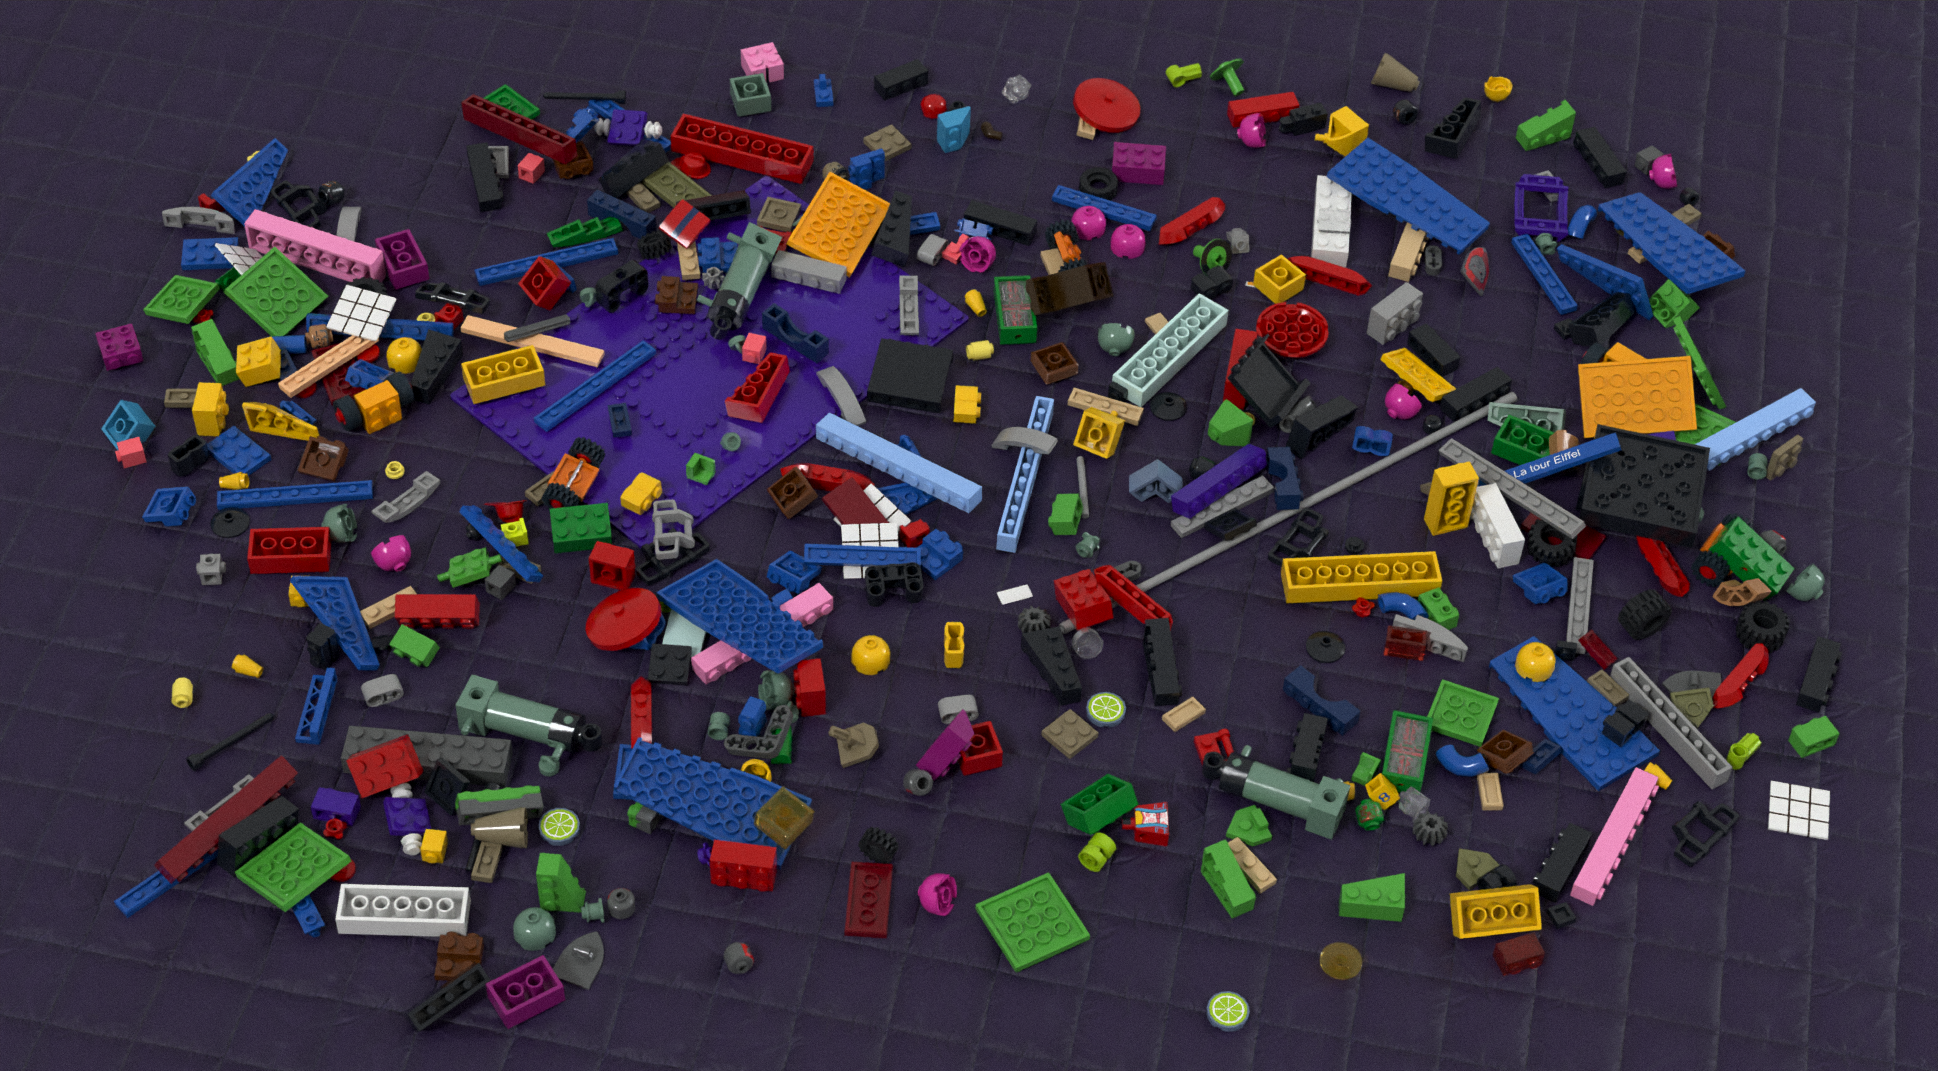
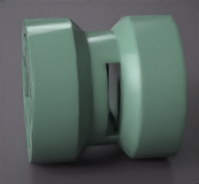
M1760 453L1752 454L1748 462V476L1752 479H1763L1767 473L1768 459Z
M723 712L713 713L710 717L711 725L708 728V735L715 740H724L728 736L727 727L730 725V717Z

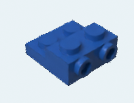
M589 106L583 110L579 109L573 115L575 118L572 120L577 126L569 128L566 134L575 138L576 143L579 142L600 121L597 118L598 113Z
M883 149L850 158V166H848L850 179L848 181L866 190L872 188V182L884 179L885 152Z
M701 238V243H698V254H702V256H698L699 267H703V273H707V269L711 267H716L720 271L723 270V273H727L736 253L737 243H719V238Z
M359 359L349 366L345 381H348L354 387L369 389L384 382L385 378L393 375L394 372Z
M189 487L157 489L142 518L145 522L162 521L165 526L182 525L183 521L189 517L188 511L190 507L196 503V496Z
M935 529L924 537L922 544L917 547L921 548L920 568L934 580H937L963 560L962 545L959 542H952L945 531L940 532Z
M790 550L769 565L767 578L772 583L781 584L789 592L799 594L809 587L810 580L821 573L822 567L804 564V557Z
M1545 562L1513 575V582L1524 589V596L1534 604L1546 603L1550 598L1561 597L1568 592L1567 578Z

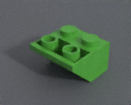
M1670 279L1649 298L1653 315L1665 328L1676 325L1673 319L1678 316L1681 317L1683 322L1688 320L1700 308L1688 294Z

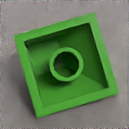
M1226 399L1210 420L1208 435L1220 445L1246 446L1250 444L1253 419Z

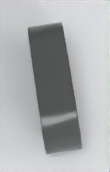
M1428 246L1425 250L1424 264L1427 274L1434 276L1438 275L1441 271V249L1437 246Z
M1128 561L1114 567L1131 582L1141 576V565L1136 561Z

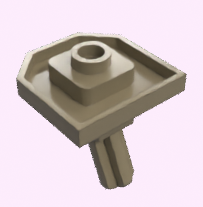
M861 723L844 730L831 726L828 732L829 736L837 739L840 761L843 768L872 758L879 747L876 729L866 723Z

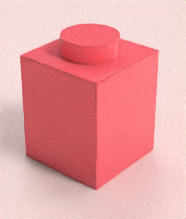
M528 153L518 164L519 178L532 184L545 172L544 158Z
M748 333L742 347L743 361L760 364L767 349L766 336Z
M139 437L117 442L118 450L115 451L118 462L122 461L124 468L147 463Z

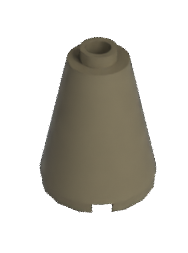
M1385 53L1371 84L1412 92V90L1416 91L1420 81L1417 80V75L1388 53Z
M519 807L476 818L475 823H471V835H475L476 840L521 849L527 848L526 807Z

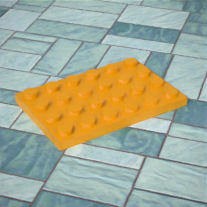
M829 172L786 244L811 258L847 266V277L850 278L882 224L890 203Z
M1691 356L1578 364L1584 438H1594L1597 424L1642 434L1673 430L1674 432L1697 430Z

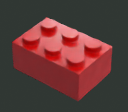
M1090 569L1053 580L1056 599L1077 630L1113 619L1111 599Z
M408 734L352 754L346 760L361 798L419 778L424 772Z
M714 839L710 857L711 884L773 892L777 874L776 847Z

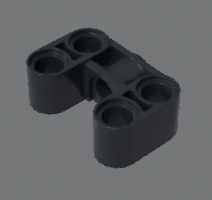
M630 260L607 276L600 278L595 285L597 303L609 313H613L619 308L620 295L625 290L631 289L636 295H643L649 286L648 271L637 261Z
M917 563L869 566L865 570V591L867 602L870 606L879 607L884 603V594L887 588L901 587V589H904L905 597L910 603H919L922 600L923 579L921 568Z

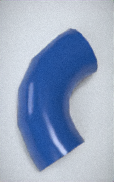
M1584 205L1577 209L1567 229L1568 235L1583 239L1588 224L1597 217V211L1593 206Z
M1391 592L1378 595V605L1382 613L1397 611L1412 620H1415L1417 615L1428 619V613L1418 600L1408 594Z
M1453 745L1443 746L1436 752L1437 759L1445 769L1458 776L1473 777L1489 771L1481 753L1470 757L1462 756Z

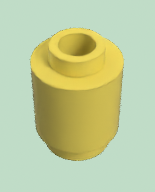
M988 340L966 345L968 360L972 359L975 361L991 358V354H994L993 344L989 343Z
M178 678L172 685V704L179 708L188 707L192 704L193 685L187 678Z

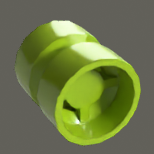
M1095 833L1089 840L1088 845L1081 850L1078 858L1084 867L1093 872H1098L1114 854L1116 845L1107 835Z

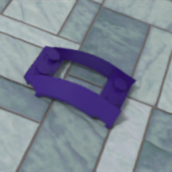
M1524 174L1520 181L1516 182L1514 222L1515 231L1519 236L1523 234L1540 235L1542 233H1549L1552 237H1557V242H1559L1568 235V186L1563 185L1560 177ZM1524 190L1557 193L1556 220L1524 218Z

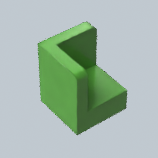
M694 453L686 465L687 478L707 485L716 473L715 460L698 453Z
M1362 752L1359 764L1351 780L1365 786L1378 775L1381 759Z

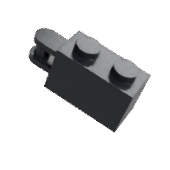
M1321 102L1292 109L1289 111V116L1280 119L1279 131L1282 133L1292 131L1294 136L1325 129L1328 113Z

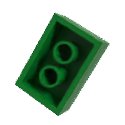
M1508 414L1494 438L1491 453L1516 464L1523 465L1550 455L1549 437L1554 432Z
M608 503L550 509L554 553L592 550L597 541L612 545Z
M1110 774L1105 775L1061 803L1068 825L1090 835L1099 832L1101 828L1113 823L1118 817L1130 812L1132 808L1138 805L1132 784Z

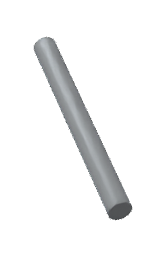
M1079 456L1077 457L1080 498L1083 504L1082 518H1088L1089 507L1084 457Z

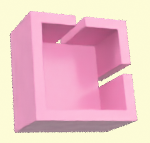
M773 42L741 49V66L746 76L763 73L766 80V68H768L769 83L784 79V64Z

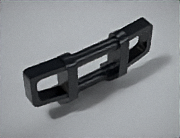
M284 180L270 190L277 204L283 207L289 214L291 221L300 224L313 215L315 221L308 225V227L317 229L321 226L317 215L325 213L327 206L318 200L309 185L294 187L287 180ZM285 188L290 189L289 191L278 197L277 193H279ZM298 197H308L312 203L298 212H295L289 204Z
M444 282L439 284L422 283L415 291L416 299L449 303L479 314H483L490 306V299L480 295L478 291L473 289L464 291L452 288ZM451 294V295H455V296H459V297H463V298H462V299H458V298L450 297V296H448V295ZM472 302H480L482 303V305H476Z
M1305 507L1291 523V528L1283 538L1275 543V546L1268 553L1267 559L1282 567L1283 559L1275 556L1277 551L1289 556V558L1312 557L1316 547L1329 535V531L1326 528L1320 527L1323 515ZM1305 516H1309L1317 520L1315 527H1312L1302 522V519ZM1296 532L1312 539L1311 543L1304 548H1297L1288 542Z
M674 528L668 530V533L677 531ZM700 533L692 534L694 541H698L703 547L693 553L690 548L686 549L679 546V553L683 557L665 567L653 553V550H655L654 543H646L641 546V550L647 561L636 568V574L647 586H651L670 576V573L688 562H694L710 550V545ZM652 567L658 574L647 577L643 571Z
M1700 801L1695 802L1692 809L1680 821L1672 825V830L1680 841L1675 848L1674 856L1687 866L1693 867L1709 853V849L1721 837H1725L1729 833V830L1737 823L1739 814L1723 803H1720L1708 812L1703 803ZM1719 812H1723L1732 820L1725 825L1714 816ZM1696 816L1702 824L1714 831L1703 844L1688 834L1689 832L1686 829V826ZM1683 846H1686L1697 855L1691 859L1680 850Z

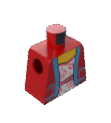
M1167 802L1135 806L1134 817H1122V830H1134V840L1136 842L1167 846L1169 838Z

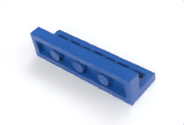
M327 668L325 676H312L295 737L297 743L320 745L337 684L335 668ZM317 682H323L320 690L316 688ZM319 696L317 705L314 706L311 701ZM314 713L313 720L309 722L307 716ZM310 729V737L302 736L303 732Z

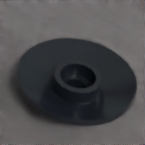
M1163 392L1152 398L1150 410L1154 416L1161 420L1174 421L1185 415L1187 404L1180 395L1172 392Z
M230 507L216 512L211 519L210 525L212 531L217 536L234 538L243 534L248 529L250 519L244 510Z
M1318 631L1307 639L1306 650L1309 656L1318 662L1333 663L1344 655L1345 644L1342 638L1333 632Z

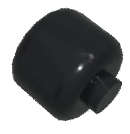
M1687 187L1681 191L1680 201L1685 205L1690 204L1694 206L1699 201V193L1693 188Z
M1428 415L1424 418L1422 428L1425 433L1432 434L1441 429L1442 421L1436 415Z
M471 523L466 525V536L470 540L473 538V540L478 541L483 537Z

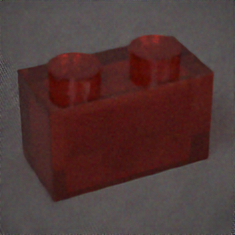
M1388 625L1384 655L1423 661L1427 631Z
M1535 933L1497 943L1493 952V957L1503 976L1508 974L1514 975L1528 968H1537L1542 964L1545 955Z

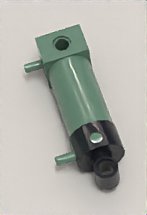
M749 222L742 238L730 232L727 235L728 240L739 244L714 299L711 300L702 295H699L697 298L698 302L709 306L708 316L713 322L710 327V335L717 340L725 339L729 330H737L742 326L754 295L782 239L781 236Z
M471 675L456 703L458 725L463 735H468L471 732L486 736L489 729H494L556 748L551 757L554 761H559L563 751L575 753L580 744H582L585 750L590 752L597 751L602 746L600 727L592 723L586 724L584 714L499 692L498 682Z
M1249 745L1244 746L1241 754L1232 752L1227 761L1223 759L1220 753L1214 751L1204 756L1202 774L1210 780L1221 778L1219 783L1220 790L1307 820L1305 830L1331 840L1333 839L1345 812L1350 785L1343 783L1342 779L1337 778L1334 780L1323 776L1320 784L1273 768L1249 758L1248 756L1252 750Z

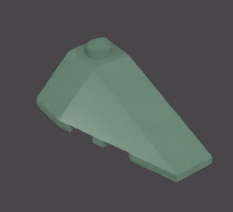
M1489 402L1488 421L1499 426L1503 425L1509 414L1554 433L1557 430H1564L1566 409Z

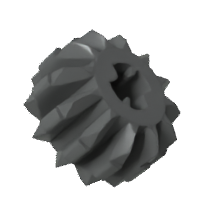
M1032 606L1029 609L1024 608L1018 616V627L1022 633L1048 629L1051 626L1050 615L1047 614L1046 609L1041 610L1040 606L1037 608Z
M1429 811L1425 815L1420 813L1418 818L1414 820L1413 835H1416L1417 841L1422 840L1423 845L1430 843L1433 847L1435 843L1440 844L1447 836L1448 825L1444 822V816L1437 817V812L1434 815H1431Z

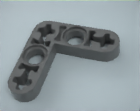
M780 705L775 708L764 737L738 734L728 736L724 740L727 752L731 755L773 759L778 756L793 720L791 709L787 705ZM775 729H781L779 734L772 735ZM752 743H756V744H757L754 749H752V750H748V749H747L750 744H752Z

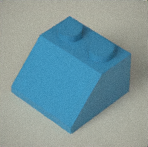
M970 106L938 114L937 141L944 153L961 149L969 136Z
M120 400L101 429L118 450L117 442L136 437L140 438L141 443L145 442L156 426L138 403Z

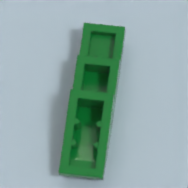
M598 217L584 223H581L580 219L548 232L547 235L553 247H562L605 238L621 232L623 229L617 218L608 217L599 221Z

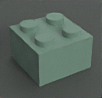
M763 73L730 78V95L738 117L771 111V94Z

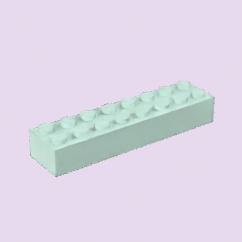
M1198 294L1113 374L1112 382L1115 381L1128 389L1127 400L1142 407L1227 325L1229 310Z

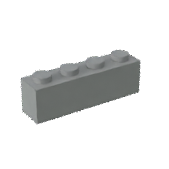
M778 250L771 264L773 278L839 294L847 279V266Z

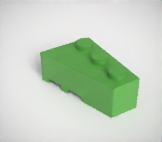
M1566 100L1562 101V105L1555 109H1547L1548 113L1540 117L1537 115L1518 125L1516 139L1525 151L1570 138L1576 112Z
M210 319L192 326L191 329L197 354L215 382L221 383L224 386L239 380L240 378L236 374L237 361H234L231 351L224 343L213 320Z
M1225 839L1204 848L1201 873L1230 917L1235 918L1253 910L1256 895L1250 888L1227 840Z
M540 853L536 871L540 908L546 911L581 912V907L584 906L586 891L578 885L579 880L577 877L572 876L571 868L561 854Z
M1405 873L1342 885L1339 897V916L1402 921L1405 909Z

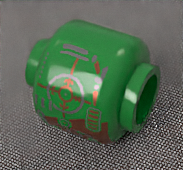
M1372 799L1362 800L1361 804L1355 809L1358 825L1366 831L1376 830L1384 822L1381 804Z

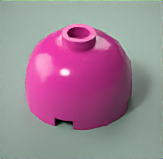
M1260 113L1248 115L1242 120L1240 128L1237 129L1238 138H1242L1243 143L1248 147H1265L1266 139L1263 140V136L1266 134L1263 117L1260 116Z
M1671 153L1655 159L1652 164V170H1649L1650 179L1654 180L1656 185L1663 189L1677 188Z
M1083 206L1078 208L1072 216L1071 221L1075 225L1080 239L1092 240V237H1097L1098 239L1104 234L1106 220L1100 209L1094 206Z
M1121 225L1114 230L1111 236L1110 247L1112 252L1118 257L1129 256L1128 259H1133L1143 254L1146 246L1145 235L1136 225Z
M981 236L971 237L962 243L959 251L962 256L960 258L962 264L971 272H975V270L984 272L993 264L996 257V250L992 242Z
M1395 384L1391 387L1385 397V406L1388 409L1387 413L1394 419L1397 417L1401 420L1413 418L1422 408L1421 402L1415 395L1411 397L1408 394L1409 390L1400 384Z
M404 535L389 538V543L384 544V542H381L372 550L371 555L374 562L384 571H402L411 557V547Z
M935 873L928 876L918 889V896L923 908L929 913L941 916L948 915L953 909L954 904L950 903L952 897L956 898L957 885L954 877L943 873Z

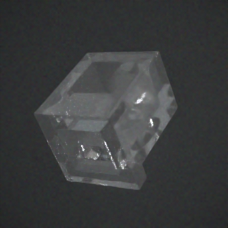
M1412 786L1406 792L1402 791L1399 794L1400 799L1397 800L1399 808L1413 818L1412 822L1418 818L1420 813L1424 815L1427 813L1430 799Z

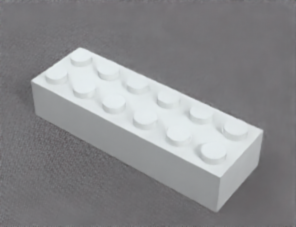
M1317 175L1311 257L1346 268L1349 252L1352 193L1327 176Z
M341 884L336 913L338 934L440 937V934L446 935L447 932H456L459 936H466L471 904L469 888Z

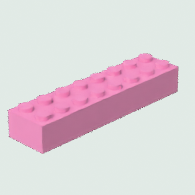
M256 209L244 223L249 248L256 249L258 252L267 254L273 247H276L294 264L350 282L356 278L371 277L373 280H379L380 283L386 277L383 251L377 248H372Z

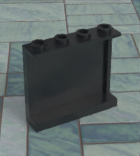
M1266 334L1263 337L1258 336L1252 341L1253 345L1245 350L1246 354L1237 360L1239 363L1230 369L1231 374L1227 378L1271 428L1286 417L1310 385V382L1307 378L1299 383L1264 344L1270 336Z
M881 338L867 389V402L940 414L941 401L950 365L953 363V350Z

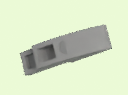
M1396 614L1391 632L1428 644L1426 650L1461 662L1465 661L1468 647L1448 629L1417 615L1415 620Z

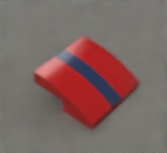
M682 199L665 218L659 229L685 249H688L698 239V235L709 225L710 219Z

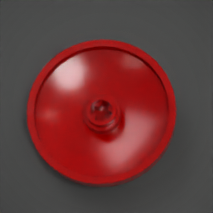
M1088 79L1077 87L1073 97V105L1080 118L1090 126L1105 132L1117 133L1129 130L1136 124L1140 115V104L1136 96L1124 85L1110 79Z
M630 588L616 592L605 598L592 610L586 621V634L591 643L601 650L616 651L633 646L647 637L658 624L662 611L660 602L654 593L643 588Z

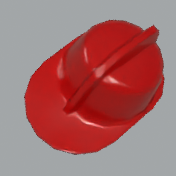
M690 152L671 162L672 165L690 178L702 179L707 177L711 171L705 157L698 152Z
M527 500L484 503V505H493L498 517L505 523L520 521L519 518H522L523 503Z

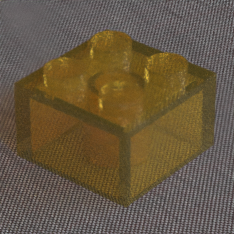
M782 786L756 813L754 825L786 850L812 823L814 810Z

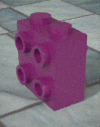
M132 323L95 333L107 371L143 362L141 349Z

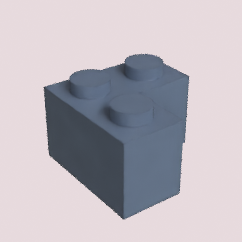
M1158 459L1129 475V493L1141 502L1157 494L1169 503L1172 501L1171 496L1183 488L1182 477Z

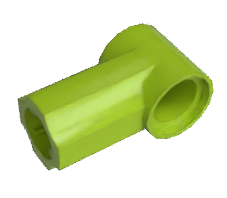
M1199 63L1180 68L1178 65H1172L1165 72L1174 87H1180L1188 80L1202 77Z
M1747 733L1738 743H1734L1731 746L1726 761L1732 766V769L1742 768L1744 762L1761 746L1759 736L1754 733Z

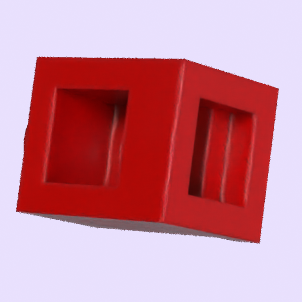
M449 303L439 312L434 313L435 322L446 321L453 323V330L464 320L462 308Z
M921 519L908 524L906 527L901 525L899 526V539L906 547L916 548L922 544V539L929 534L930 528Z

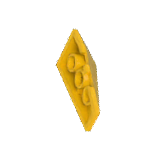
M244 402L242 404L250 431L306 441L309 440L310 436L315 438L319 436L317 427L273 405L258 402Z

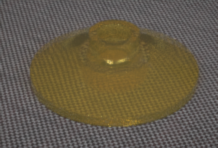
M1335 942L1327 945L1322 950L1320 965L1329 976L1345 980L1359 973L1362 967V957L1359 951L1352 945Z

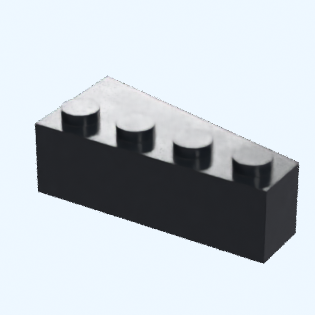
M1615 292L1570 322L1568 327L1572 342L1582 346H1592L1594 343L1602 345L1634 314L1630 294Z
M1340 395L1313 410H1309L1300 417L1297 416L1292 422V429L1285 447H1290L1291 452L1302 460L1306 457L1307 451L1313 452L1317 449L1319 442L1322 440L1326 442L1334 432L1338 433L1353 422L1358 407Z

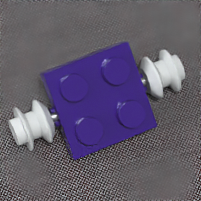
M613 109L611 121L605 119L603 122V119L599 118L600 121L594 126L598 135H602L604 132L605 136H608V143L610 145L636 146L643 140L644 133L648 139L652 135L655 139H658L662 134V126L659 122H655L653 125L651 121H648L646 124L648 113L645 111Z
M402 783L391 787L390 791L393 795L392 797H385L383 804L390 835L404 836L401 840L403 852L409 855H416L421 851V841L425 830L431 829L425 799L412 798L413 794L410 791V784Z

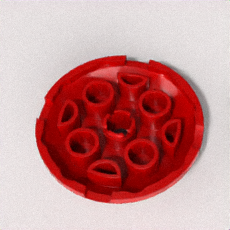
M1281 302L1269 306L1259 315L1256 324L1257 336L1270 335L1264 342L1269 350L1287 358H1302L1315 354L1325 345L1329 335L1328 323L1324 316L1311 306L1298 302L1297 305Z

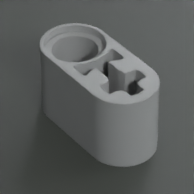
M931 234L920 247L917 253V260L935 266L941 259L942 252L948 246V240Z
M395 674L367 681L361 686L362 693L369 707H377L396 701L404 695L398 676Z
M973 695L946 697L938 702L941 721L944 724H950L962 709L966 711L969 721H973L979 716Z

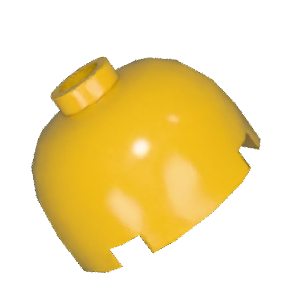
M410 337L397 338L387 349L388 366L395 369V372H402L403 374L414 372L422 350L421 345Z
M864 636L854 644L851 662L858 672L865 675H876L878 671H885L890 664L891 653L889 646L878 636Z
M1531 642L1523 646L1518 652L1515 668L1521 677L1525 679L1526 677L1531 678L1533 682H1541L1552 676L1556 658L1553 651L1547 645Z

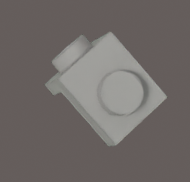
M1235 228L1227 232V239L1231 242L1233 254L1249 252V235L1244 230Z

